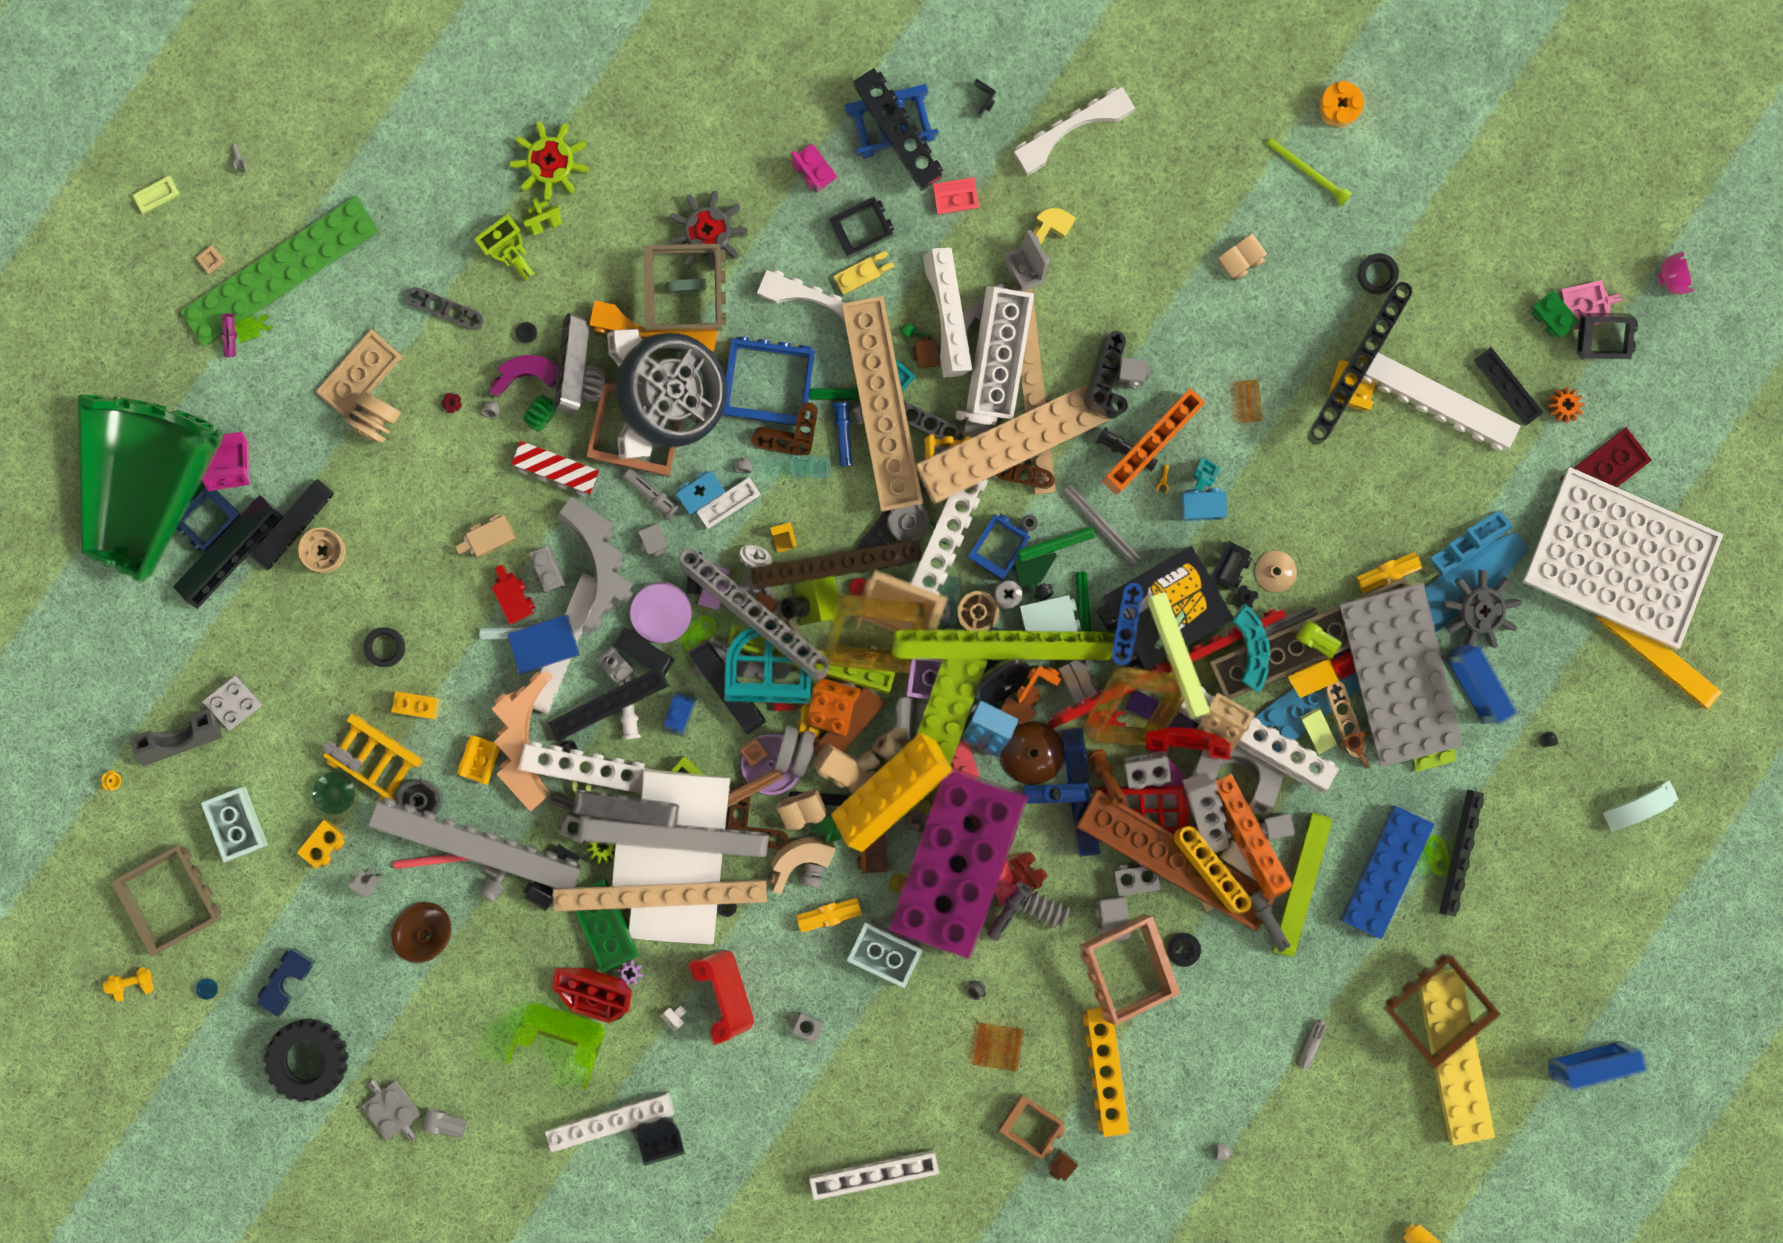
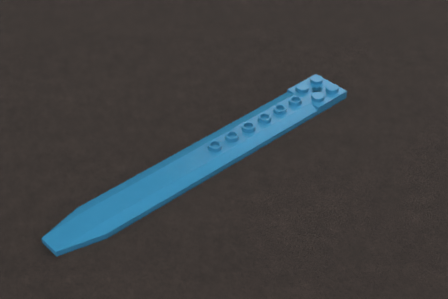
M1516 532L1495 540L1468 561L1443 577L1440 575L1425 587L1435 633L1458 616L1457 609H1449L1442 605V601L1445 600L1459 602L1463 595V592L1454 581L1456 578L1462 579L1469 588L1478 586V570L1484 569L1488 574L1487 587L1493 589L1501 578L1509 574L1529 549ZM1348 648V649H1346V650H1343V651H1346V652H1350V654H1351L1350 648ZM1343 651L1339 652L1337 655H1335V657L1338 658L1342 656ZM1356 672L1341 680L1337 674L1338 680L1344 684L1349 698L1360 690ZM1335 684L1332 685L1333 689L1330 692L1335 693L1337 699L1344 698L1338 696L1337 689L1340 687ZM1293 687L1256 715L1255 718L1260 720L1261 724L1265 727L1268 725L1276 726V730L1280 733L1279 735L1286 739L1291 738L1295 740L1306 731L1300 717L1316 708L1321 709L1324 717L1332 711L1324 688L1300 698ZM1253 734L1256 741H1262V737L1259 734ZM1272 745V749L1275 752L1281 751L1278 745Z

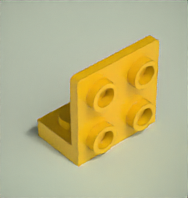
M1338 361L1328 396L1346 368L1347 361ZM1345 377L1346 383L1354 385L1352 378ZM1361 381L1347 406L1364 412L1371 410L1373 405L1371 398L1376 384L1373 382L1367 384ZM1335 394V399L1338 402H1344L1341 395Z

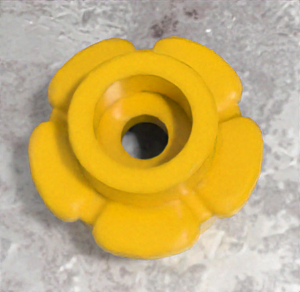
M109 770L101 777L102 787L105 790L113 791L121 785L120 775L113 770Z

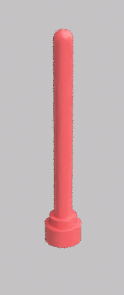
M454 854L396 860L393 862V867L400 869L467 861L469 859Z

